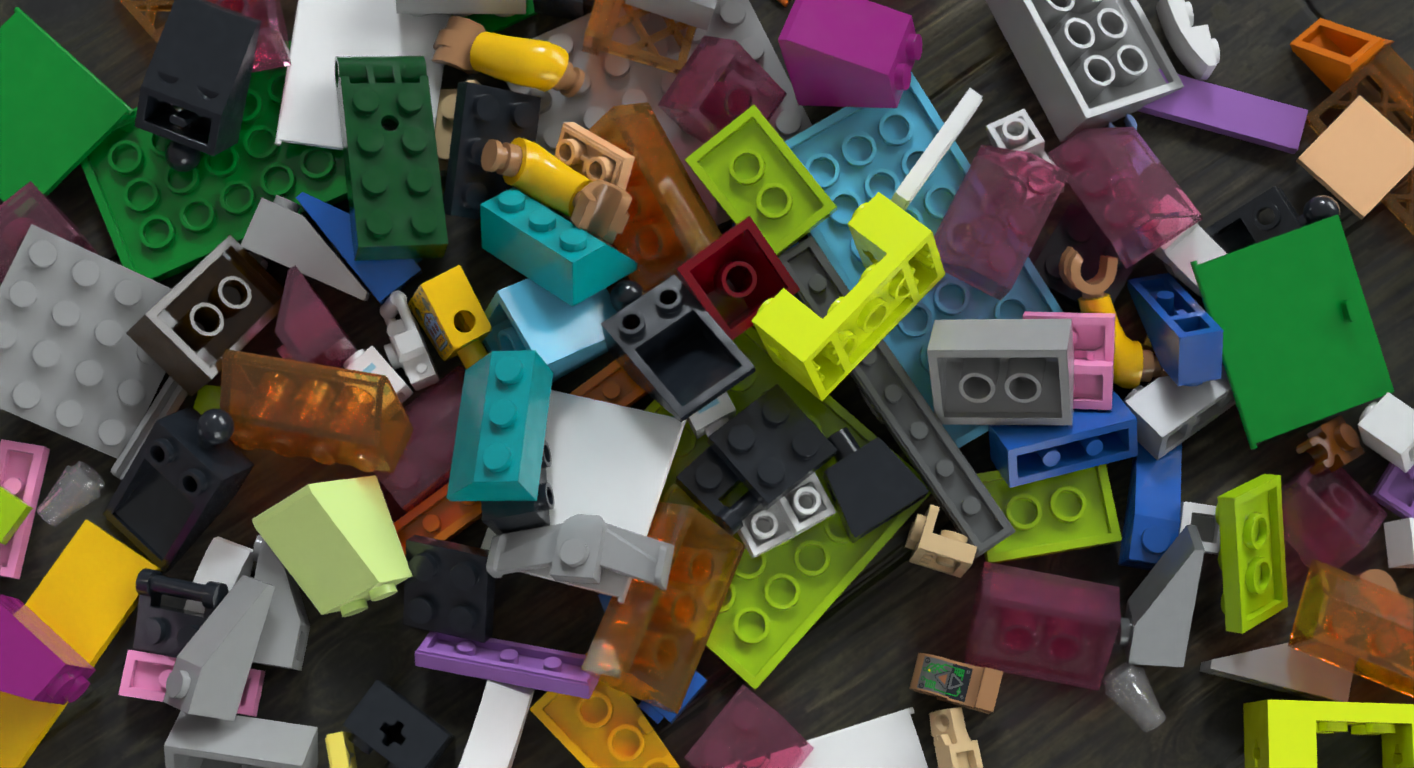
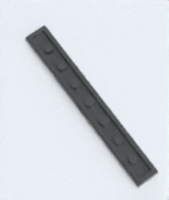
M812 236L778 256L800 288V291L795 294L798 300L822 319L827 315L829 307L836 299L842 296L845 297L850 292ZM882 339L849 374L959 534L968 538L967 544L977 546L975 558H978L1016 531Z

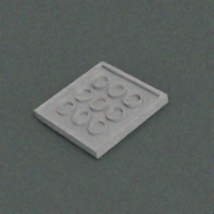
M31 224L0 286V409L118 459L145 416L166 373L126 332L158 303L171 288Z

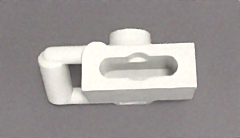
M401 291L392 292L380 307V314L386 322L387 333L391 343L384 345V349L392 368L395 370L402 367L411 385L418 391L441 380L418 322L411 314L406 295ZM399 313L400 316H401V319L396 320L395 317H396V315Z

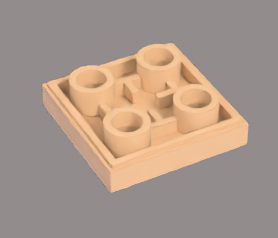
M1359 95L1298 157L1296 162L1362 220L1414 167V142Z
M575 122L563 123L554 155L591 181L599 179L607 181L625 191L635 160L634 156ZM556 211L560 215L572 221L570 216L565 215L559 211ZM590 232L591 234L595 235V236L598 237L599 239L604 240V239H602L600 236H598L597 234H595V233H593V232Z

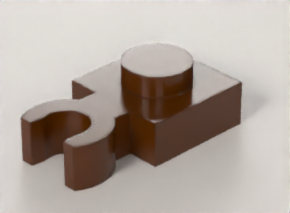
M1342 415L1307 434L1309 439L1299 444L1296 448L1298 454L1306 451L1313 457L1315 465L1309 469L1312 475H1317L1326 469H1329L1332 473L1365 453L1359 443L1356 431L1345 422Z

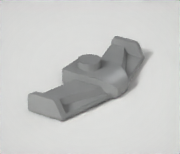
M576 514L561 524L493 536L486 570L492 577L502 578L503 574L551 566L549 575L555 581L599 584L602 568L657 586L661 590L666 591L675 545L605 523L600 515Z

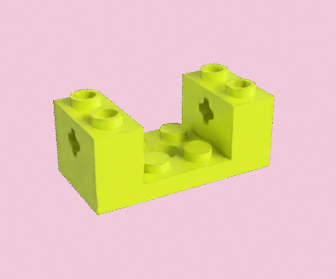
M880 192L869 202L861 204L847 223L866 270L862 273L857 285L845 297H839L831 304L827 315L823 319L783 288L774 298L766 300L758 309L756 316L751 320L772 361L821 401L841 383L945 276L933 232Z
M1268 699L1243 704L1245 768H1317L1316 733L1348 732V726H1351V734L1353 735L1381 734L1383 768H1414V704Z

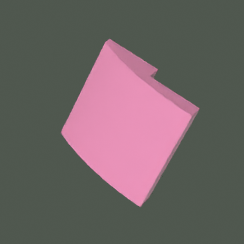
M1024 311L1023 319H1072L1074 347L1073 409L1112 410L1115 314Z

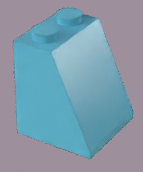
M527 278L496 292L484 312L491 324L492 331L482 342L489 353L491 351L536 350L553 371V383L608 352L601 323L616 314L617 311L611 304L610 294L606 288L572 307Z

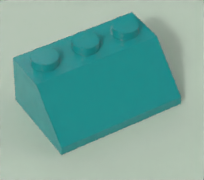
M514 187L480 204L482 248L572 307L637 270L638 262L588 231L577 228L567 218Z
M536 350L491 351L465 370L447 499L449 501H537L553 371Z

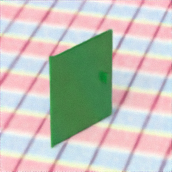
M16 7L14 9L15 13L0 27V199L24 220L128 115L133 116L135 111L19 7Z
M1333 215L1198 264L1197 260L1190 262L1205 310L1223 329L1222 362L1251 450L1257 448L1256 443L1385 396L1387 392H1394L1339 215Z

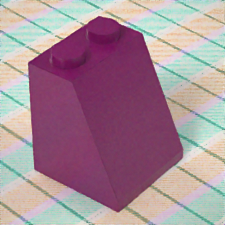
M795 0L778 38L797 103L802 106L897 108L903 91L908 90L910 87L911 70L914 62L919 60L922 54V37L915 32L912 15L868 0Z
M0 594V691L33 701L65 705L67 701L71 703L77 700L89 687L90 682L87 679L96 669L22 601Z

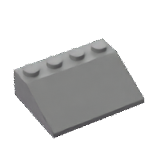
M985 0L1060 143L1094 132L1108 125L1109 122L1113 123L1125 117L1126 114H1132L1143 106L1184 87L1137 0ZM1158 69H1161L1163 71L1169 83L1165 82L1164 78L1162 77Z

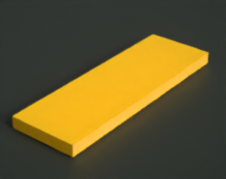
M86 519L25 605L94 667L139 603L140 594L136 591V579L139 572L145 568L160 572L161 569ZM0 691V768H23L66 707L68 701L65 705L33 701Z

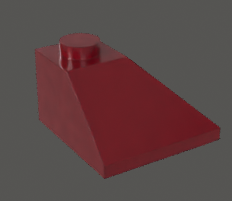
M750 216L745 217L676 268L682 284L731 340H734L753 325L751 320L756 316L758 309L766 300L774 298L783 288L792 295L800 291V288Z

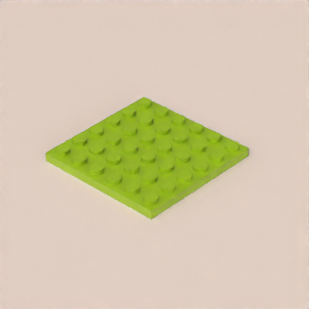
M750 327L732 340L756 369L753 374L726 391L736 408V415L778 384L826 438L845 427L848 428L860 448L877 438L876 435L830 395L823 401L819 400L772 361L755 329ZM656 400L644 410L674 417ZM686 420L647 537L675 545L667 590H661L657 586L634 578L632 579L752 689L756 690L928 498L931 492L929 491L925 498L852 544L823 479L824 471L837 463L833 457L815 471V474L836 513L799 535L752 559L738 532L733 536L726 533L675 483L676 476L710 446L707 443V434L697 439ZM895 453V455L925 485V483L920 478L916 470H914L908 463H906L900 456H898ZM741 482L720 502L730 508L748 491V488Z

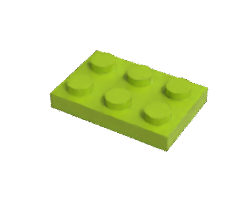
M752 105L684 159L735 225L745 217L750 216L777 256L784 253L838 210L834 202L755 105Z
M1106 464L1011 488L998 470L977 474L1016 531L984 553L986 565L1114 544L1122 541Z
M1262 474L1217 497L1218 503L1215 510V519L1219 525L1221 547L1218 554V564L1222 570L1223 578L1221 609L1225 614V626L1228 632L1243 634L1288 607L1281 475Z

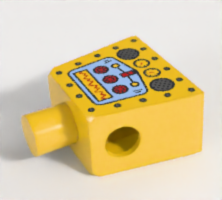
M458 265L420 284L409 301L408 306L440 357L447 361L458 355L467 370L488 354L482 341L492 331V327L461 266Z

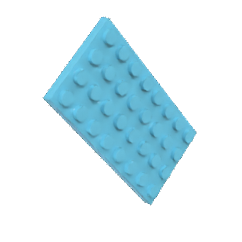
M912 72L910 87L908 90L903 91L897 108L844 107L784 141L837 206V211L807 235L808 237H813L849 291L857 285L866 268L863 266L847 223L851 220L855 210L861 204L869 202L878 192L889 200L892 199L896 190L944 125V122ZM954 141L905 210L933 232L945 276L883 338L933 412L934 406L927 348L934 320L1023 319L1024 311L1063 312L956 141ZM942 424L958 448L989 431L988 425Z

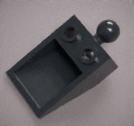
M174 0L141 85L134 125L137 128L172 140L166 147L165 158L169 166L179 172L191 171L199 164L201 152L215 156L238 143L261 26L260 20L205 0Z
M1274 186L1204 229V231L1228 254L1333 215H1339L1340 217V207L1332 197L1318 195L1311 198L1305 204L1303 214L1299 216L1283 190ZM1267 208H1270L1275 214L1274 221L1269 225H1263L1259 220V215ZM1162 261L1172 277L1205 310L1202 298L1176 278L1172 268Z
M672 275L646 294L643 287L633 280L620 281L613 287L610 301L617 313L601 323L607 349L631 379L680 422L695 414L756 371L751 361L675 275Z
M190 406L157 420L103 512V515L164 573L174 567L236 496L255 465L229 441L234 433V421L231 415L222 409H210L201 415Z

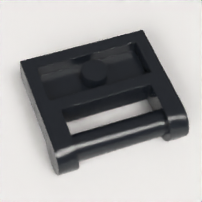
M711 446L676 476L675 483L731 536L743 527L742 521L761 504L749 490L730 508L720 502L741 481Z
M142 569L136 579V591L140 595L133 649L177 658L178 654L229 593L227 585L214 581L200 584L165 577L157 570ZM162 594L202 602L205 611L204 613L161 605Z

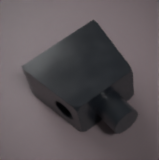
M847 427L842 428L827 438L837 449L834 456L837 463L824 471L823 479L852 544L924 499L929 492L925 485L879 437L861 448Z

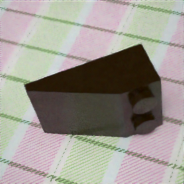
M229 235L156 303L126 334L192 397L212 380L293 297Z

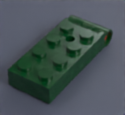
M336 56L334 66L335 85L339 108L354 261L443 258L448 246L429 78L427 76L424 56ZM383 127H390L393 131L385 130Z

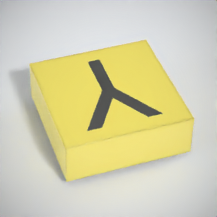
M342 731L326 735L325 742L330 768H357L354 746L348 740L351 733Z

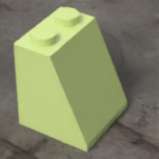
M376 475L308 484L252 519L255 529L321 615L341 611L342 617L358 614L369 608L368 600L378 601L394 595L398 592L396 585L412 577Z

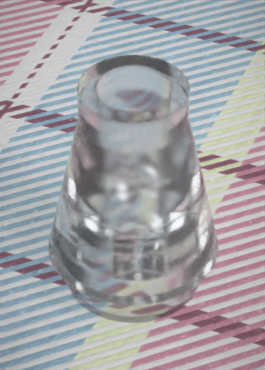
M78 461L73 467L66 466L44 502L37 508V512L48 524L57 527L63 520L100 497L99 491L105 486V483L93 468L82 461Z
M1125 662L1104 677L1102 682L1107 687L1105 694L1140 726L1143 732L1151 731L1165 721L1166 715L1160 708L1144 668H1137L1136 665Z

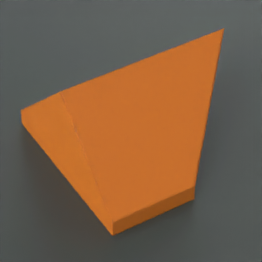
M1319 18L1290 43V47L1313 73L1335 93L1395 41Z

